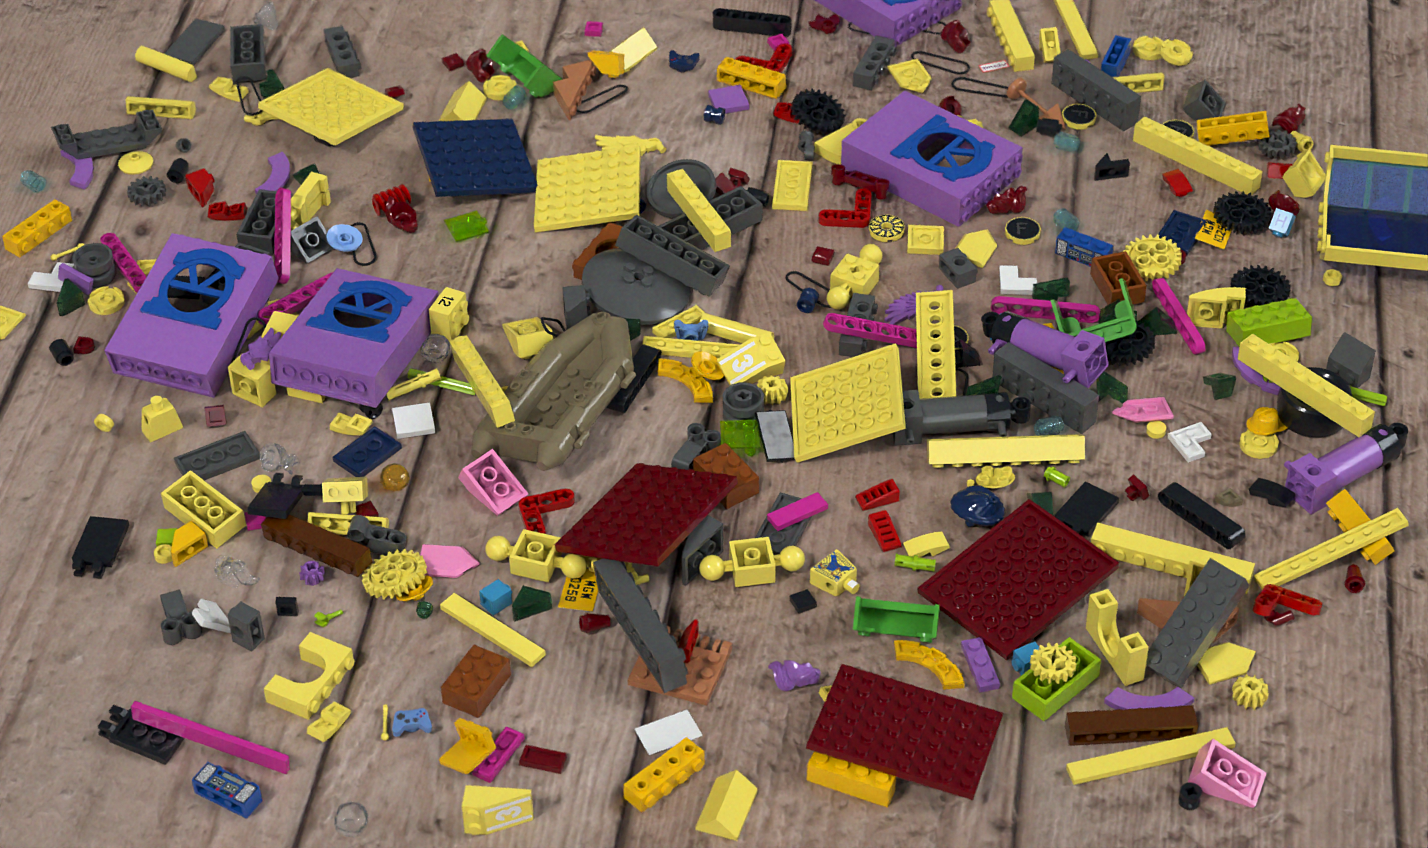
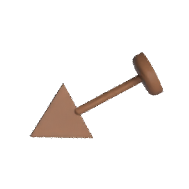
M1018 78L1011 83L1007 90L1008 98L1015 100L1023 96L1044 113L1038 119L1049 118L1059 120V124H1062V130H1066L1058 103L1047 111L1025 93L1027 83L1023 78Z

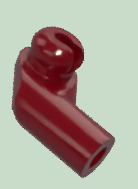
M1273 610L1271 615L1264 616V619L1269 623L1280 626L1294 620L1295 617L1291 610L1281 614Z

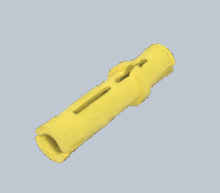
M436 368L422 375L421 373L417 374V377L391 387L386 394L388 400L390 401L421 387L425 388L426 385L441 380L438 369Z

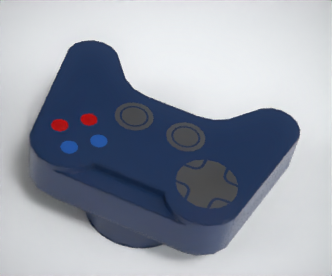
M675 50L669 52V66L675 68L678 72H687L694 69L700 60L699 53L687 56L679 55Z

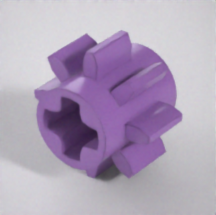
M308 561L304 566H300V580H305L306 585H317L320 581L324 580V566L319 567L318 561Z

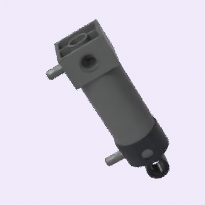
M918 390L903 391L906 429L893 432L895 446L922 444V435L998 431L1000 437H1006V430L1010 429L1011 420L1018 424L1029 421L1031 402L1025 397H1016L1012 402H1009L1007 392L919 398Z

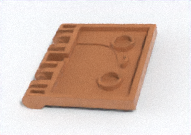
M667 626V628H668V633H669V635H670V629H671V628H670L669 626ZM677 629L674 634L677 647L683 632L680 629ZM699 634L690 662L684 663L688 670L686 675L687 684L666 693L662 691L639 655L628 678V685L707 706L730 656L733 643L723 641L721 646L722 641L716 639L712 651L706 650L709 645V637L703 636L700 647H698L701 638Z

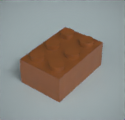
M1126 251L1092 258L1090 275L1110 309L1115 308L1117 303L1125 300L1119 282L1121 278L1126 281L1132 305L1145 302L1147 285Z
M726 443L693 458L694 471H709L716 474L737 476L738 484L720 501L726 509L759 494V476Z
M473 645L441 686L443 704L479 718L511 676L510 659Z

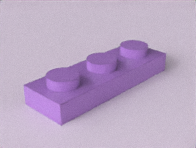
M979 637L961 641V648L979 693L1000 689V682L983 640Z

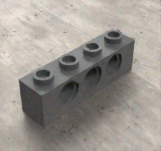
M343 25L323 29L325 44L336 71L348 78L359 77L361 64L360 60H357L356 50L353 49L348 31L345 32Z
M875 36L853 72L854 87L872 91L874 86L878 84L880 76L885 72V67L889 66L891 57L896 54L895 39Z
M853 293L847 316L874 321L873 314L876 315L878 304L875 303V296ZM846 323L849 328H854L852 324ZM864 327L866 331L871 332L869 327ZM841 334L839 355L855 357L866 351V338Z

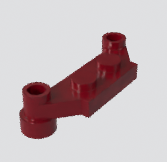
M841 164L831 166L832 184L841 185L843 182H846L854 187H861L875 192L877 199L884 200L887 198L889 180L856 170L845 171V166Z

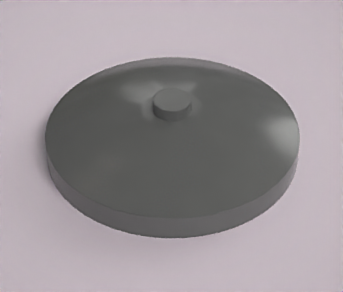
M681 159L670 162L657 170L647 186V198L652 209L668 218H676L684 214L683 210L667 191V174L680 169L686 172L708 202L711 201L717 186L716 179L709 166L698 160Z

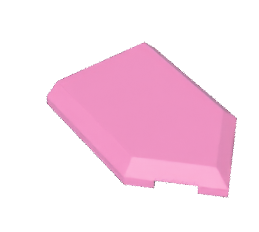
M1164 397L1127 400L1121 408L1117 407L1112 412V414L1136 423L1172 420L1174 418Z
M422 545L420 556H423L427 565V573L424 575L458 578L463 575L464 571L480 565V562L464 547Z

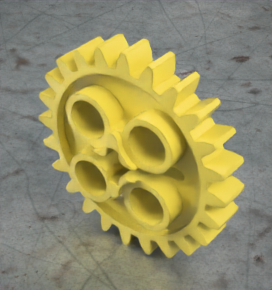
M1149 234V238L1142 235L1141 240L1136 237L1135 242L1130 241V246L1126 245L1125 250H1123V252L1126 251L1141 277L1145 278V282L1149 278L1153 281L1155 278H1162L1163 276L1168 279L1169 274L1175 275V271H1178L1179 266H1181L1182 253H1180V248H1177V243L1172 244V239L1166 241V236L1160 239L1159 235H1156L1155 238L1151 234Z
M404 549L401 553L396 550L392 554L389 551L387 556L380 555L381 559H373L374 564H370L369 568L365 569V574L362 575V583L370 596L375 595L376 598H379L382 595L383 599L390 596L393 599L396 594L401 597L402 592L408 594V589H416L415 584H421V579H425L424 574L427 573V565L423 556L419 555V552L414 553L413 550H410L407 553L406 549Z

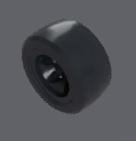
M1306 367L1352 396L1349 384L1337 373L1318 367ZM1280 387L1277 397L1278 416L1280 421L1291 431L1299 435L1319 438L1333 435L1343 428Z

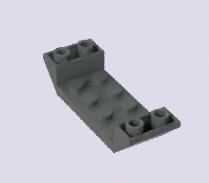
M153 110L136 112L137 124H127L125 126L73 134L69 124L51 126L59 148L78 160L144 149L162 132V128Z

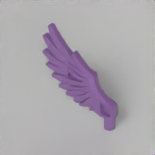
M937 285L936 291H943V286ZM912 292V295L900 296V299L894 300V303L889 304V309L885 310V314L889 315L885 317L884 321H890L889 324L896 325L907 318L910 320L915 317L916 293Z
M270 328L263 338L259 336L256 341L248 344L249 351L241 354V363L249 370H252L255 367V363H260L261 360H270L269 352L280 340L281 332H277L274 335V329Z

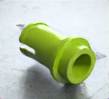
M1048 467L1044 473L1047 481L1051 480L1063 488L1070 481L1069 476L1057 471L1055 467Z

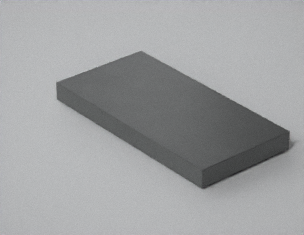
M195 18L164 54L194 66L225 30L224 25Z
M242 431L174 457V463L182 476L191 470L201 479L207 480L259 460L261 456L246 431Z
M780 492L769 513L802 498ZM766 517L755 538L769 537L773 555H779L785 547L797 545L811 517L779 531L773 527Z

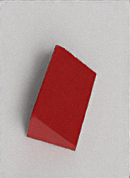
M1268 162V178L1283 179L1282 176L1293 164Z
M694 619L683 631L678 648H682L685 653L686 660H683L684 663L690 662L699 635V621L697 619Z

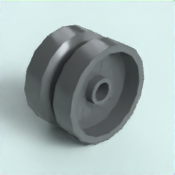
M90 243L79 247L74 252L72 257L74 268L93 279L92 288L103 287L115 279L116 268L113 254L107 245Z
M739 382L730 385L723 392V420L725 424L736 430L756 428L758 425L755 412L764 411V393L758 386L751 383Z

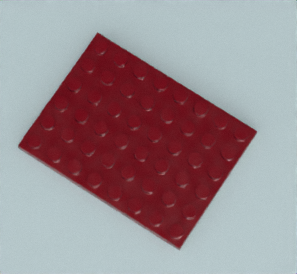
M636 463L554 544L556 552L659 567L738 484L737 476Z
M1028 499L917 589L918 594L934 606L935 604L940 605V610L976 638L980 637L984 644L1005 660H1008L1013 656L1015 649L1028 644L1119 568V562L1035 502Z
M841 664L807 741L806 749L974 800L1003 713Z

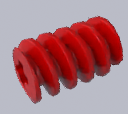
M403 184L399 185V187H393L392 190L387 189L386 192L381 191L379 194H373L372 205L378 216L381 215L380 210L385 213L386 203L390 196L394 197L396 203L408 201L411 204L410 193Z

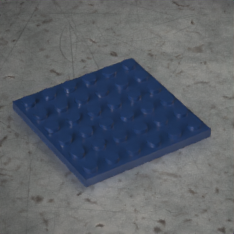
M513 119L413 122L412 128L436 197L536 193L538 184Z

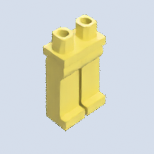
M311 172L291 198V231L308 222L322 205L328 206L331 203L327 176Z

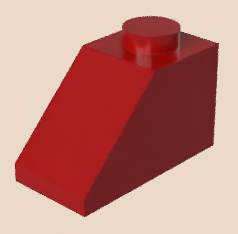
M203 168L185 175L187 188L201 207L206 206L214 192L213 183H215L213 175Z

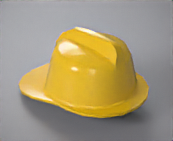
M1269 407L1256 409L1253 416L1246 422L1249 431L1257 435L1266 436L1287 430L1288 428L1280 421L1278 411L1275 408Z

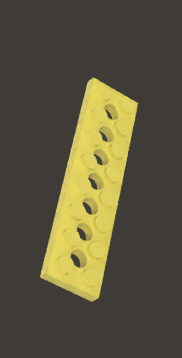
M953 290L916 293L919 398L957 396ZM933 306H938V307H939L938 309H935V310L931 309V307H933ZM933 320L940 321L936 324L931 323ZM934 334L940 335V336L937 337V338H932V337H931V336L934 335ZM933 349H940L939 352H932ZM934 363H940V364H941V365L938 366V367L932 366ZM936 377L941 378L940 381H933ZM936 392L942 393L940 396H933Z

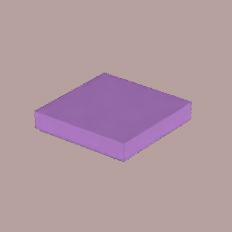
M741 85L708 90V96L715 108H725L726 113L749 110V103Z

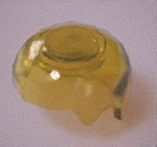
M396 463L384 467L380 475V483L383 485V488L393 492L404 489L410 480L407 469L401 464Z

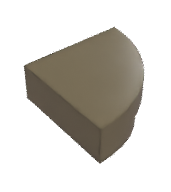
M1231 488L1216 494L1214 498L1219 504L1229 507L1240 506L1243 503V499Z

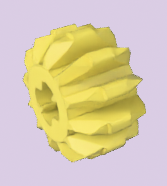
M771 375L770 377L764 376L763 379L758 380L757 386L764 393L765 405L771 403L773 406L774 403L780 404L781 401H785L788 393L785 379Z
M1246 674L1244 678L1238 677L1232 688L1233 700L1237 701L1238 706L1244 705L1245 710L1248 707H1251L1253 710L1257 706L1262 708L1269 695L1268 684L1263 682V678L1256 679L1255 675L1249 677Z

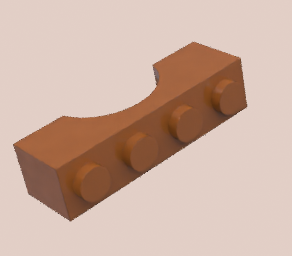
M609 222L605 228L601 229L598 236L574 260L572 269L575 278L582 280L584 267L592 257L603 251L619 248L615 244L622 226Z

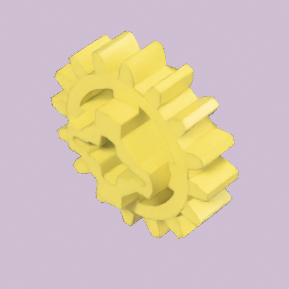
M1047 643V647L1039 645V650L1034 649L1033 655H1031L1030 670H1034V676L1040 675V681L1048 679L1050 684L1052 680H1055L1059 684L1060 679L1066 682L1068 676L1073 677V673L1076 671V656H1072L1073 651H1066L1065 645L1061 648L1058 647V643H1055L1054 646Z

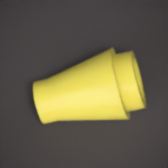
M1296 131L1291 132L1293 134L1292 137L1296 138V147L1299 151L1304 152L1312 149L1313 141L1310 136Z

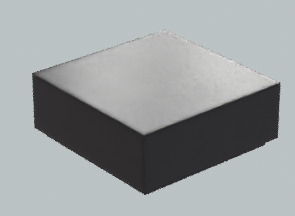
M808 589L790 595L789 600L798 614L817 607V602Z
M276 597L275 604L278 616H298L297 597Z

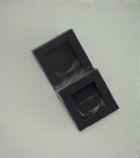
M1258 478L1249 488L1250 495L1267 498L1269 505L1286 507L1295 497V493L1290 489L1263 478Z

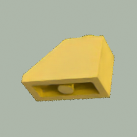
M598 50L588 52V57L602 74H608V77L617 78L618 75L624 73L625 53Z
M192 521L175 530L171 547V556L175 567L208 547L206 533Z

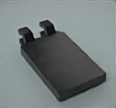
M276 472L273 475L272 482L265 483L247 507L248 514L286 519L304 495L301 491L303 484H300L303 476L294 475L291 484H285L281 482L282 478H284V473Z
M1085 481L1057 511L1055 517L1079 535L1089 537L1095 530L1097 522L1101 523L1119 503V497Z
M90 516L72 556V569H75L74 576L82 577L86 565H92L91 570L95 571L93 578H102L106 567L113 566L129 528L128 520Z
M116 705L110 708L109 713L112 714L110 720L118 723V725L116 726L104 720H101L98 724V729H100L99 735L108 739L110 743L164 765L168 763L185 739L133 720L131 708L127 711Z

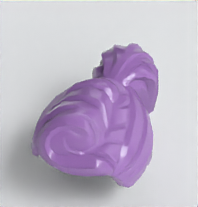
M784 660V665L779 661H773L768 665V668L773 671L777 687L782 691L792 690L795 685L802 687L819 682L821 672L818 668H813L810 663L799 664L793 660Z

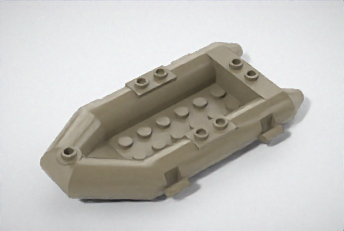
M606 312L593 313L546 343L525 366V370L522 369L504 391V394L510 401L515 421L497 428L489 414H487L473 434L471 454L478 459L493 449L499 456L536 462L540 470L546 471L562 465L575 448L581 449L590 437L588 431L618 391L621 388H627L636 376L626 319L610 316Z

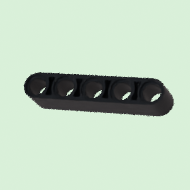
M724 8L713 10V28L716 30L775 36L781 33L784 37L791 35L792 20L787 15Z
M645 344L640 347L633 358L635 378L627 388H621L606 408L626 413L657 366L658 358H661L662 354L660 349Z
M1173 482L1158 493V499L1163 506L1224 548L1231 549L1246 537L1244 529L1239 524L1180 484Z

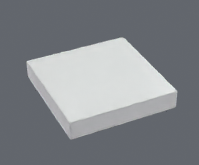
M430 402L392 408L397 439L435 433Z

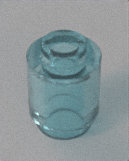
M514 86L504 96V106L510 110L517 108L526 99L525 90L520 86Z
M1059 132V135H1055L1053 144L1056 145L1057 149L1077 152L1080 138L1073 134Z
M26 170L20 176L22 184L35 193L41 192L46 185L45 178L32 170Z
M1062 208L1054 213L1053 221L1062 229L1066 227L1074 231L1078 229L1080 225L1078 218L1068 210Z
M1055 415L1039 419L1034 425V431L1037 436L1056 435L1064 430L1062 418Z

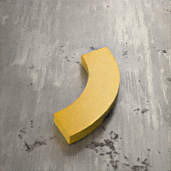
M658 358V376L670 377L685 384L692 392L695 403H713V393L709 382L693 367L682 365V362Z
M894 640L896 661H910L928 668L938 677L943 690L964 688V680L960 670L946 658L944 653L933 647L922 646L919 642Z

